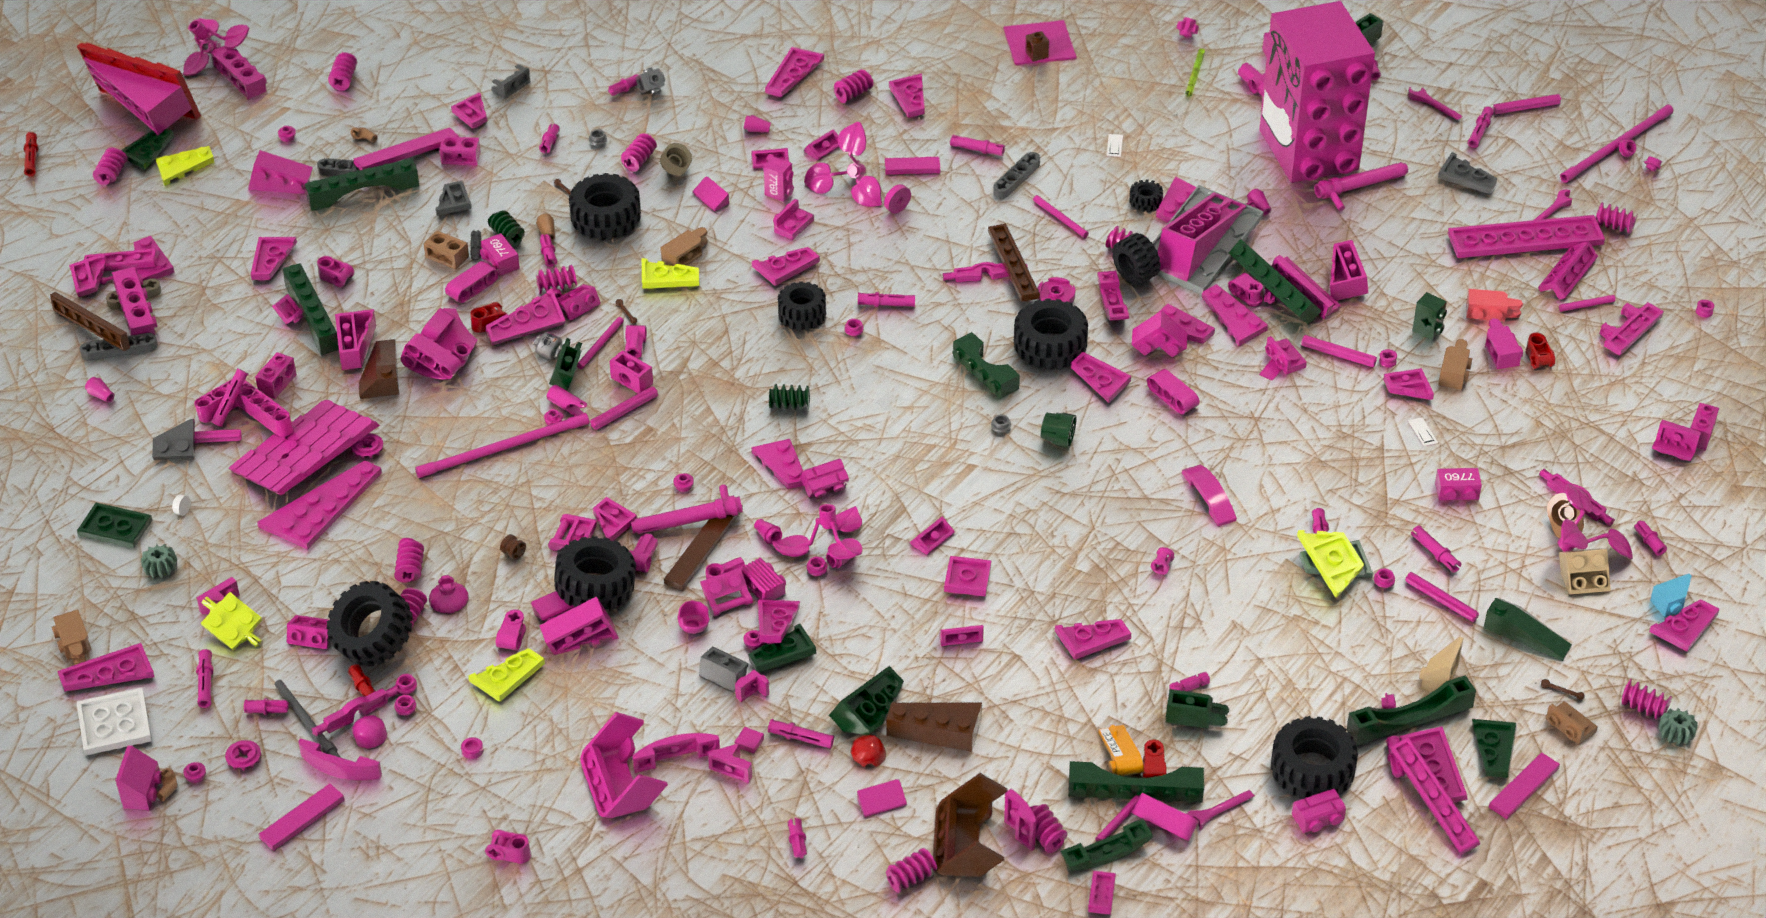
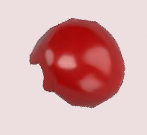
M864 735L857 738L850 750L853 760L863 767L867 764H873L875 767L879 766L885 760L887 754L882 741L873 735Z

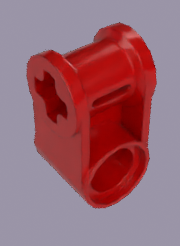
M492 302L488 305L474 308L470 312L471 329L476 333L486 332V325L507 313L503 312L499 302Z
M1538 332L1531 333L1528 337L1525 352L1531 361L1533 369L1546 365L1554 366L1556 361L1555 354L1550 348L1546 337Z
M1155 739L1147 741L1144 745L1143 778L1167 774L1164 745Z

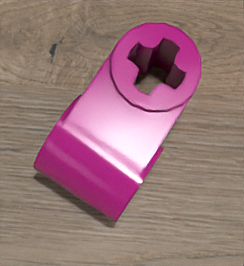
M322 256L317 260L319 278L337 287H343L345 281L355 275L354 269L348 263H343L330 256Z
M1243 273L1228 282L1231 294L1244 301L1247 305L1257 307L1262 304L1261 292L1263 286L1247 273Z
M513 609L506 613L496 635V647L516 651L520 649L526 632L522 611Z
M494 830L492 841L485 849L486 855L494 860L523 864L531 858L529 840L524 834Z

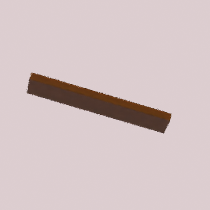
M1006 223L989 226L988 233L1021 302L1040 299L1039 290Z
M57 292L50 294L53 311L123 351L130 349L127 332Z
M740 513L737 516L727 515L723 519H709L666 575L664 584L683 591Z

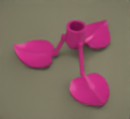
M202 18L192 21L188 26L189 31L195 36L194 39L199 48L202 42L211 39L212 36L225 40L224 44L227 48H236L245 40L250 29L247 25H235L227 30L226 36H221L217 33L219 23L216 20ZM201 50L189 55L184 63L183 75L191 76L201 72L209 62V55Z
M855 122L845 127L838 136L840 149L844 152H849L848 156L854 163L847 167V171L831 173L829 164L816 163L806 172L804 183L812 191L824 194L833 187L834 181L832 176L848 174L851 178H857V184L852 187L851 193L853 199L858 204L866 207L881 206V187L878 180L873 176H864L866 173L865 166L859 163V160H856L852 155H861L866 148L864 128L860 122Z
M1566 484L1565 493L1567 499L1576 509L1580 510V514L1575 522L1569 519L1563 521L1561 538L1558 540L1559 547L1563 551H1572L1574 548L1585 550L1588 547V543L1607 538L1609 545L1615 551L1632 560L1633 554L1628 540L1616 529H1610L1608 533L1586 539L1577 527V524L1585 512H1592L1591 501L1581 489L1571 484Z
M824 504L819 507V518H816V524L810 540L802 535H793L779 541H772L774 548L785 556L798 557L805 555L809 552V546L814 542L820 524L824 529H832L836 543L828 547V554L835 559L853 558L862 554V545L852 538L840 541L837 531L851 532L859 529L862 526V518L856 506L836 515L834 505Z

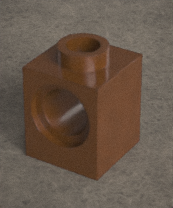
M1042 31L1026 35L1025 52L1032 62L1049 58V40Z

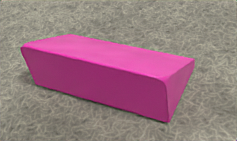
M832 129L808 144L804 152L818 161L839 147V135Z
M788 148L751 151L753 169L763 168L772 156L789 162Z
M708 176L692 191L696 197L714 212L729 205V194Z
M942 516L909 543L927 555L955 533V531Z
M557 591L531 602L535 616L542 621L574 608L573 605L569 606L560 598Z
M984 626L941 629L939 632L941 646L983 642Z
M899 779L857 791V801L864 817L907 805Z

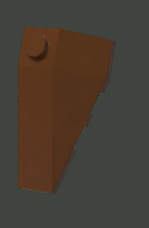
M395 339L375 342L359 381L360 399L400 395Z

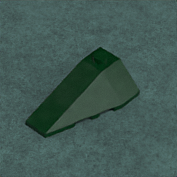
M1495 598L1487 610L1484 629L1561 661L1565 659L1571 649L1572 644L1516 604L1501 598Z
M888 666L842 699L829 714V717L844 732L870 735L884 723L891 703L896 698L904 680Z

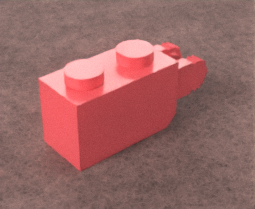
M1469 289L1466 301V318L1482 320L1495 318L1499 321H1505L1506 318H1519L1523 303L1520 299L1508 298V294L1504 291Z

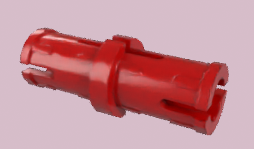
M359 664L349 667L348 674L354 681V687L363 697L375 692L371 685V679L364 674Z

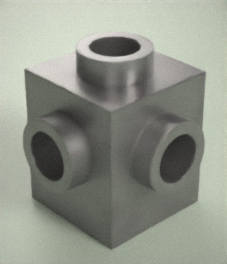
M653 67L643 70L642 74L635 77L641 94L647 92L651 94L657 93L665 85V76L663 72H660L659 68L654 70Z

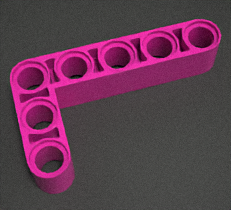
M232 379L195 400L194 405L200 422H211L228 389L226 386L231 383ZM245 380L241 388L242 392L238 394L231 410L239 406L277 436L285 437L293 432V425L289 412Z

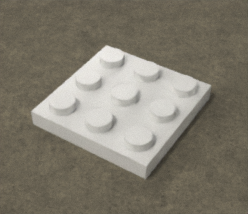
M142 687L77 701L85 756L127 747V745L131 746L152 741Z

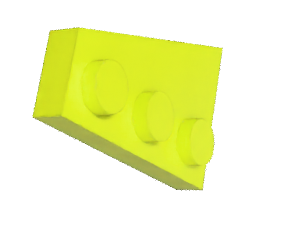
M210 146L156 158L164 186L170 184V180L176 177L178 179L185 177L184 173L191 170L197 171L215 162Z
M642 258V289L699 286L698 267L680 264L670 266L665 265L663 261L653 263L648 262L646 258Z
M528 648L506 658L505 662L497 666L492 664L486 667L484 672L468 675L469 682L500 702L545 664V659Z

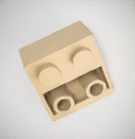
M1597 548L1559 552L1560 573L1569 595L1611 591L1607 549Z

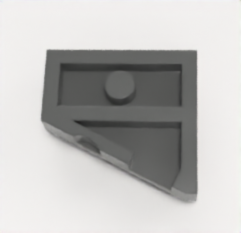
M463 181L444 184L443 193L439 198V205L436 207L437 216L472 209Z
M189 419L153 438L152 458L154 460L194 458L195 456L194 419Z

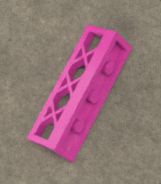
M1587 241L1570 247L1539 285L1538 289L1540 292L1553 289L1559 300L1566 298L1598 257L1591 243Z
M1281 255L1274 258L1272 267L1321 310L1319 315L1323 319L1340 309L1341 305L1290 258H1283Z

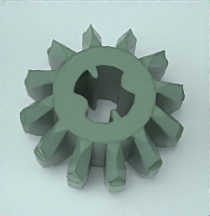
M156 544L155 547H148V551L143 552L141 565L146 575H151L153 578L157 576L162 578L165 574L170 576L171 571L176 570L178 559L172 547H167L166 544L162 546Z
M1679 707L1676 711L1669 709L1667 713H1663L1661 716L1659 731L1662 734V738H1668L1669 743L1675 741L1677 745L1681 742L1687 744L1695 737L1698 722L1695 721V715H1688V710L1683 712Z

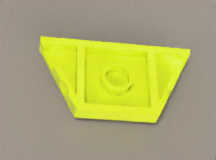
M1305 530L1297 532V537L1335 598L1338 597L1363 569L1364 564L1344 532L1328 533L1326 531H1317V534L1305 533Z

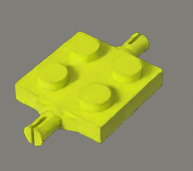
M231 592L217 604L208 596L205 597V600L203 599L202 604L210 609V612L201 622V625L232 651L247 640L255 647L261 644L262 640L253 633L262 621V617Z

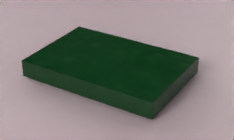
M96 502L77 529V534L82 537L135 548L153 519L152 515Z

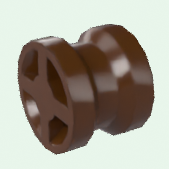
M512 534L507 535L500 545V551L504 554H509V557L513 560L521 558L526 550V543L522 540H517V537Z

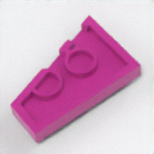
M152 236L133 242L134 250L157 248L159 251L156 267L137 268V274H141L143 281L159 279L174 273L173 265Z

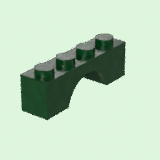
M973 332L953 341L952 354L954 358L960 361L968 371H971L980 382H983L1000 399L1019 390L1020 374L1008 364L994 365L983 360L984 342Z

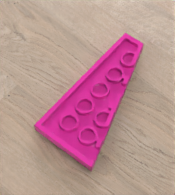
M363 461L257 522L258 528L308 550L382 474L381 467Z

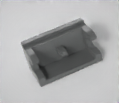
M517 64L515 68L519 69V71H515L513 75L507 77L502 82L497 79L492 81V83L497 85L491 87L492 92L504 99L508 98L531 82L529 68Z
M712 646L701 656L699 675L735 692V683L739 678L746 676L749 663Z

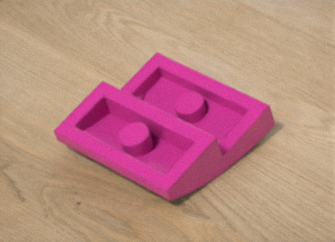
M1011 788L1005 793L1004 822L1015 829V840L1033 851L1036 838L1035 815L1026 801Z

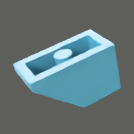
M1690 573L1653 587L1650 601L1664 617L1676 615L1683 609L1692 577Z

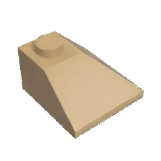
M1458 637L1429 659L1426 667H1422L1419 679L1422 680L1421 689L1433 692L1446 681L1454 678L1459 665L1463 637Z

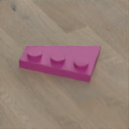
M922 73L889 81L890 90L908 118L925 114Z
M1175 176L1157 210L1156 217L1168 223L1197 187Z
M259 237L250 274L251 280H271L297 244V238Z
M804 247L786 252L784 256H769L768 260L765 261L753 260L752 267L776 286L819 263L820 256L809 247Z
M1170 304L1165 305L1160 310L1187 332V340L1204 344L1215 334L1214 327Z
M1084 352L1071 362V368L1108 403L1131 382V375Z
M790 439L751 447L752 454L755 457L758 456L762 460V464L765 467H769L774 472V476L787 489L803 486L800 478L803 469Z
M1700 599L1683 608L1677 615L1668 616L1664 622L1660 624L1655 623L1650 627L1649 632L1688 652L1717 617L1720 609Z
M758 600L759 642L767 644L781 643L800 608V601Z
M1122 619L1096 621L1093 625L1074 623L1072 627L1055 625L1054 630L1074 660L1130 640L1132 634Z

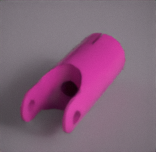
M553 385L548 390V401L574 416L584 413L580 408L587 407V403L558 385Z

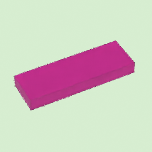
M939 157L885 158V175L940 173Z

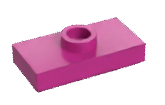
M1093 870L1088 912L1111 915L1116 873Z

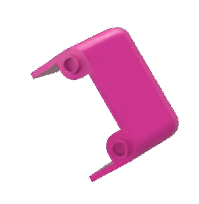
M615 712L581 753L580 762L598 814L601 817L611 819L645 810L668 786L666 781L640 774L633 780L627 761L635 752L632 737L645 723L643 719Z

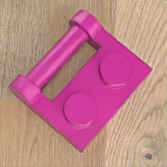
M563 514L554 538L550 539L548 543V548L552 551H558L575 539L578 541L582 537L591 538L597 527V520ZM572 525L566 539L562 540L567 528Z
M741 568L700 581L713 617L719 616L721 612L744 604L746 606L753 604L752 596L748 591ZM740 590L741 597L718 605L716 604V598Z

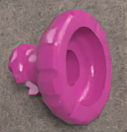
M449 575L441 576L438 581L439 585L434 587L429 594L430 606L433 610L440 613H455L465 607L469 601L467 589L462 584L454 582L453 577Z

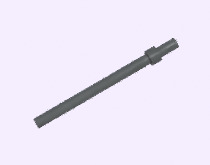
M277 680L275 682L276 688L321 745L322 752L340 757L336 746L329 742L323 733L318 736L313 734L312 728L317 725L284 682Z

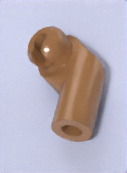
M354 127L350 131L351 136L356 140L367 139L372 143L378 140V136L364 127Z
M165 768L161 772L163 787L156 793L160 801H165L177 789L176 775L171 768Z

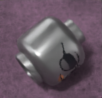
M545 332L542 336L538 335L534 341L535 351L539 356L550 361L558 358L563 345L560 337L550 332Z

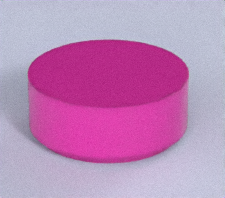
M470 737L462 742L461 752L465 758L476 759L483 754V743L479 738Z

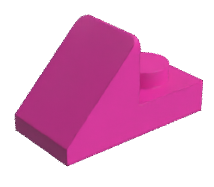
M230 577L196 597L200 613L209 614L210 609L202 604L203 599L205 600L207 596L216 604L222 601L229 592L236 597L240 596L237 581Z
M740 744L730 745L709 752V769L749 783L752 779V763L740 758Z

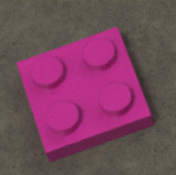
M950 556L944 592L986 596L992 560Z

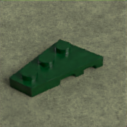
M167 128L158 135L152 130L122 149L127 156V161L146 170L174 138L173 131Z
M800 623L794 626L795 630L785 634L781 643H766L748 654L749 662L758 673L817 654L816 646Z
M1472 719V726L1485 775L1508 778L1517 729L1516 722Z

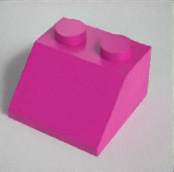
M127 745L115 779L123 809L150 811L152 802H155L157 798L158 784L162 783V771H160L156 760Z

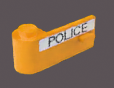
M1110 725L1108 728L1098 729V733L1111 755V761L1108 762L1110 773L1123 777L1143 773L1141 754L1124 725Z

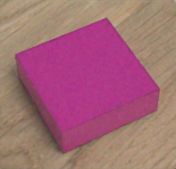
M744 727L734 741V744H740V749L754 754L764 740V734Z

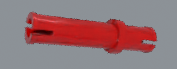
M28 132L23 148L25 152L24 174L26 176H34L36 174V153L38 152L37 134Z

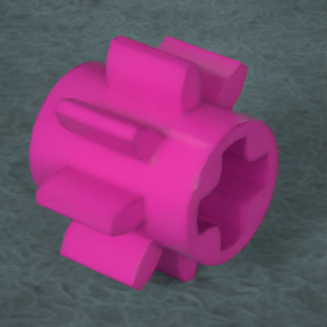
M1184 17L1183 21H1178L1176 29L1180 31L1179 35L1192 38V35L1198 33L1199 26H1197L1196 20Z

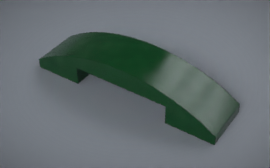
M1140 819L1123 826V832L1085 847H1083L1082 843H1079L1060 852L1070 870L1091 869L1111 863L1134 852L1153 838V834L1144 819Z

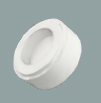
M179 494L175 497L172 505L175 514L184 516L188 513L191 505L189 496Z

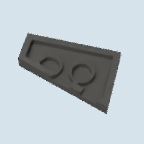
M1451 152L1438 173V178L1487 194H1491L1497 184L1496 177L1481 168L1470 166L1469 161L1466 159L1460 160L1454 152Z

